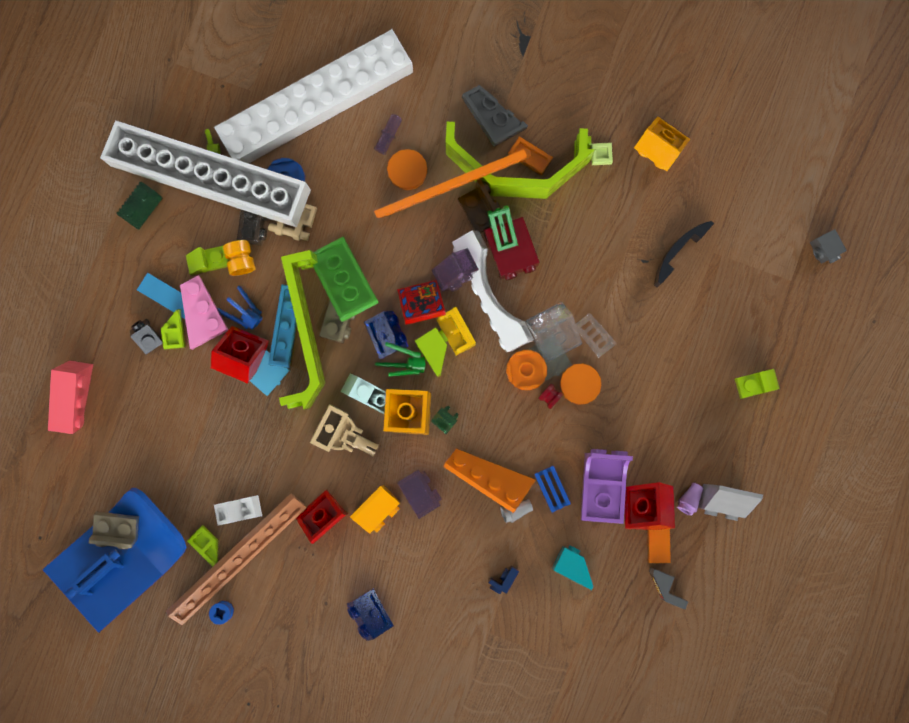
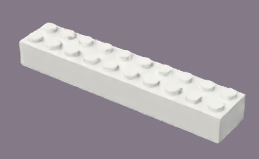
M391 29L214 128L231 158L249 164L413 73V65L394 31Z
M116 120L100 157L111 167L296 228L311 191L304 181Z

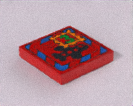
M437 280L397 289L406 325L446 315Z

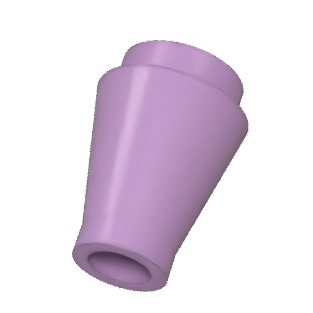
M692 483L691 487L678 500L677 508L681 512L692 516L694 512H697L704 488L696 483Z

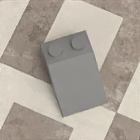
M703 484L704 490L701 494L699 508L705 510L704 514L717 516L718 513H723L726 519L738 521V517L746 518L763 499V495L720 485Z

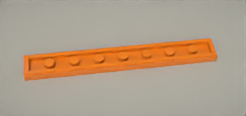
M523 149L374 211L377 218L389 216L531 158L530 150Z

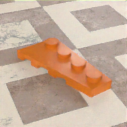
M455 449L444 464V468L512 513L516 511L536 481L458 449Z

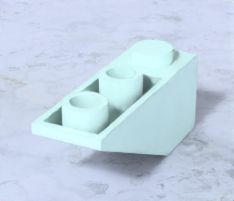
M350 374L341 392L385 414L386 391L360 377Z

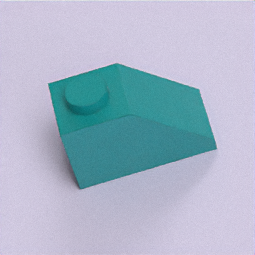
M571 545L568 548L562 546L552 566L553 571L592 590L594 586L585 559L579 554L580 550Z

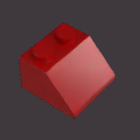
M231 326L211 351L210 368L248 384L260 366L269 341Z
M657 482L626 487L625 529L662 530L675 528L673 486Z

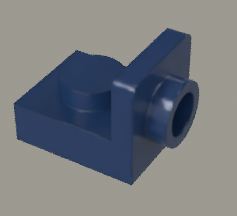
M512 565L509 569L505 568L500 576L501 583L490 577L488 583L491 584L490 589L498 594H501V592L507 594L519 570Z

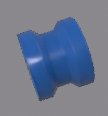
M219 601L213 605L209 611L210 620L218 625L230 620L234 613L232 604L228 601Z

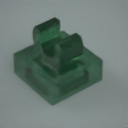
M449 406L442 407L431 420L445 434L458 421L456 419L459 415L458 413L454 416L447 412L450 409Z

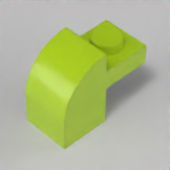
M774 369L735 378L740 399L780 389Z

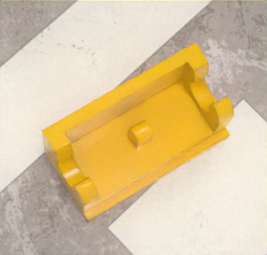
M457 307L446 312V315L438 317L436 321L446 335L456 356L476 345Z

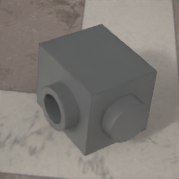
M835 229L810 242L813 254L821 264L829 261L831 264L841 259L840 254L847 251Z

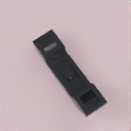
M712 221L694 227L668 250L656 272L655 287H659L673 272L674 268L668 263L690 238L697 243L714 225Z

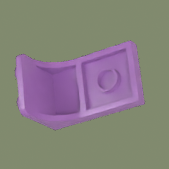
M591 449L590 453H585L581 520L624 524L626 477L630 461H633V456H628L626 451H611L610 455L606 454L607 450Z

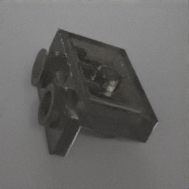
M241 209L237 241L247 240L250 245L262 246V241H265L267 238V229L264 228L265 221H268L269 218Z

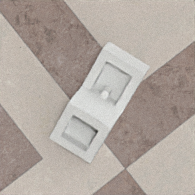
M258 495L214 505L218 525L262 516Z

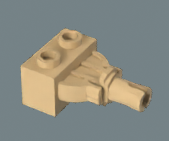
M331 404L328 405L310 440L311 444L328 452L330 449H345L352 452V447L370 454L372 457L375 451L367 446L375 450L379 446V444L354 433L356 431L362 434L363 430L356 427L354 421L348 417L347 412Z

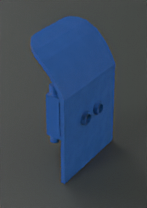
M131 488L108 512L139 516L138 540L132 548L118 549L114 546L98 547L95 544H89V538L93 534L92 526L42 569L98 633L160 579L180 559L187 548L181 533L146 494L137 488Z

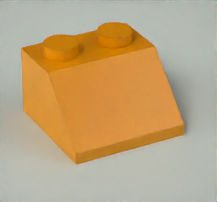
M657 116L644 132L634 149L642 157L653 161L656 167L668 171L690 141V138Z
M386 389L383 431L429 435L431 393L418 390Z
M381 485L350 518L368 533H371L373 530L377 533L385 525L383 520L388 515L392 518L400 510L398 505L401 502L384 485Z

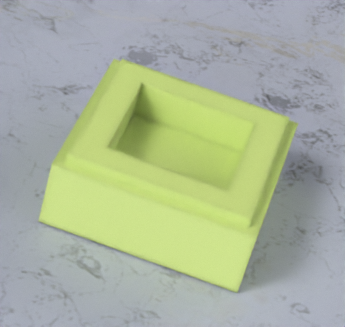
M612 143L591 144V149H596L591 158L592 165H610L613 163Z

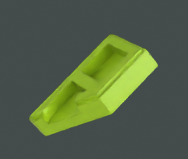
M177 309L161 328L164 349L186 347L181 309Z
M202 525L187 542L213 567L218 562V539Z

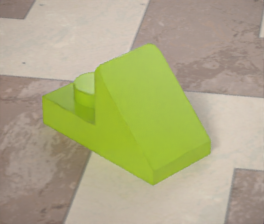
M223 246L206 250L198 247L186 255L190 275L226 268L229 261L225 257Z

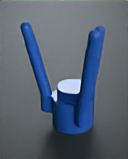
M238 286L237 289L252 310L249 308L244 310L230 297H227V301L242 313L241 318L243 320L222 309H217L221 315L241 324L246 329L251 328L253 330L262 321L263 317L260 316L262 312L256 308L242 287Z

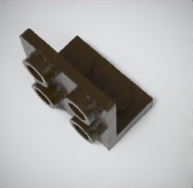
M477 179L475 189L459 197L458 202L474 230L482 233L484 230L491 228L487 211H496V208L501 209L497 200L493 201L489 195L491 190L486 182L483 183L481 179ZM495 216V223L498 224V218Z

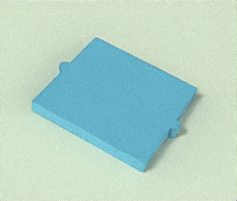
M267 350L256 374L250 380L266 396L277 385L281 384L280 381L290 371L288 368L268 365L270 353Z

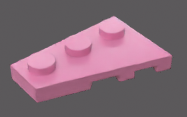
M199 275L180 285L190 349L193 350L228 331L222 316Z

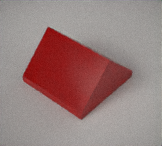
M325 490L296 517V520L310 543L314 544L348 513L329 491Z

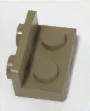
M330 301L319 336L344 344L345 339L348 340L351 334L350 321L351 319L354 320L356 315L341 322Z
M96 511L93 518V534L89 538V544H95L98 547L114 546L118 549L132 548L138 540L139 516Z

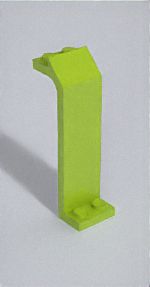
M311 250L281 257L310 378L309 386L305 391L279 398L281 406L287 405L288 409L303 406V409L311 408L326 384L299 272L300 267L302 270L313 268V264L318 263L317 255Z

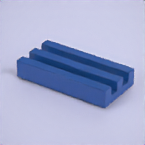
M554 466L534 474L551 513L571 504ZM550 471L563 497V503H561L548 475ZM544 475L557 503L556 506H553L540 477Z

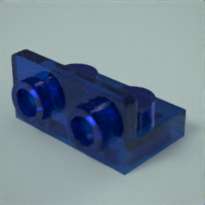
M383 311L364 321L379 359H384L398 352L385 346L386 342L405 349L408 348L407 337L401 331L399 319L393 311Z
M374 589L347 603L349 616L356 621L359 626L358 632L360 636L367 641L377 638L394 626Z

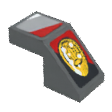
M650 567L649 573L660 598L667 603L686 610L688 601L669 593L674 577Z

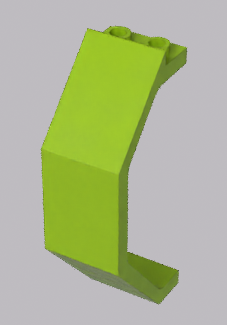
M447 121L446 155L465 173L482 167L479 162L456 143L455 122ZM580 128L574 145V159L551 178H508L489 174L480 179L483 183L486 182L491 190L490 196L547 199L590 162L596 149H590L591 136H588V129Z

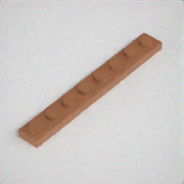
M292 493L286 497L167 609V616L183 625L306 509L304 503Z

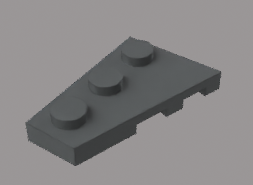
M480 85L462 94L461 98L493 147L527 129L528 125L525 122H521L514 117L513 112L502 107L498 100Z

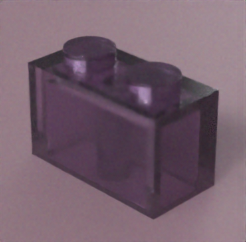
M466 248L449 255L433 268L432 272L442 292L449 289L453 292L460 289L463 283L472 280V275L479 269L469 249Z
M419 469L397 482L418 519L441 506L439 501L442 500L437 490L434 489L432 491L428 485L431 480L425 471L421 473Z

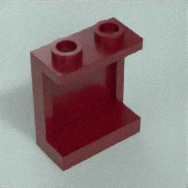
M523 217L512 220L518 243L517 246L498 251L492 228L484 230V237L489 244L500 280L504 278L506 281L514 279L521 272L525 274L534 272L540 263ZM506 222L504 223V226L508 238V243L512 242L508 224ZM498 225V226H496V227H497V231H498V235H499V238H500L501 245H503L504 242H503V238H502L500 226Z

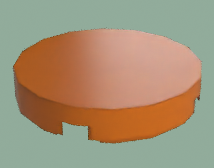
M410 149L400 150L395 153L389 160L387 167L390 181L393 185L403 190L416 189L422 185L428 171L426 160L423 156Z
M521 350L516 352L508 361L506 373L509 381L516 388L533 390L544 382L547 376V365L545 359L539 353L533 350Z
M583 363L574 364L567 368L560 380V390L564 394V398L577 405L588 404L595 400L602 386L598 372L590 365Z

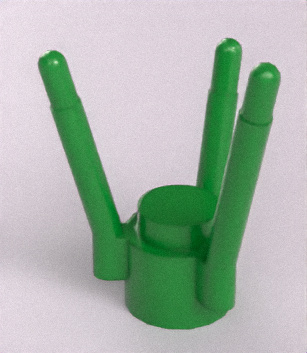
M388 342L385 343V346L412 357L407 358V363H375V366L407 368L404 371L389 372L388 376L419 375V373H424L425 357H421V352H414Z

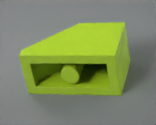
M434 328L415 340V343L436 376L439 377L442 373L448 339L442 330L438 332Z

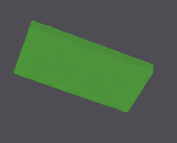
M344 237L313 252L317 255L318 263L313 264V268L341 322L379 303Z

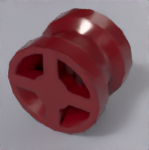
M551 383L538 399L547 403V407L551 409L564 394L561 391H557Z

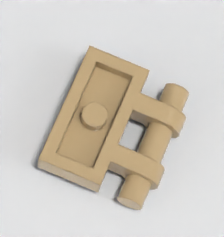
M305 204L298 226L295 229L285 227L284 223L278 222L277 224L270 223L268 230L275 232L279 236L287 235L293 237L294 240L300 241L302 239L308 241L310 233L303 232V227L312 228L317 208Z

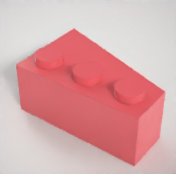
M67 361L51 370L48 431L74 434L83 427L93 364Z

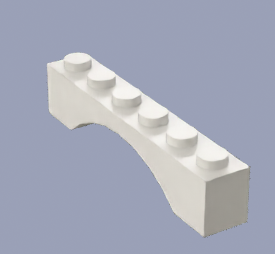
M472 230L453 241V252L461 260L465 275L470 277L473 283L471 284L472 290L476 295H479L482 301L480 303L481 308L485 313H488L491 319L489 321L494 331H497L500 337L499 343L504 350L506 349L507 352H511L533 341L534 339L525 321L507 312L492 293L486 272L488 248L480 232Z

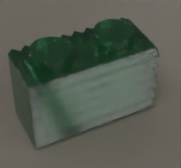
M139 182V185H136L137 188H134V191L131 192L132 195L126 198L127 201L116 212L119 217L138 230L163 199L156 191L143 182Z

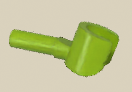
M206 129L207 150L221 154L219 143L213 144L210 130Z

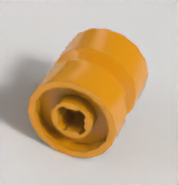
M238 240L223 246L225 257L229 259L227 262L229 275H244L256 270L253 257L249 256L251 253L249 241Z

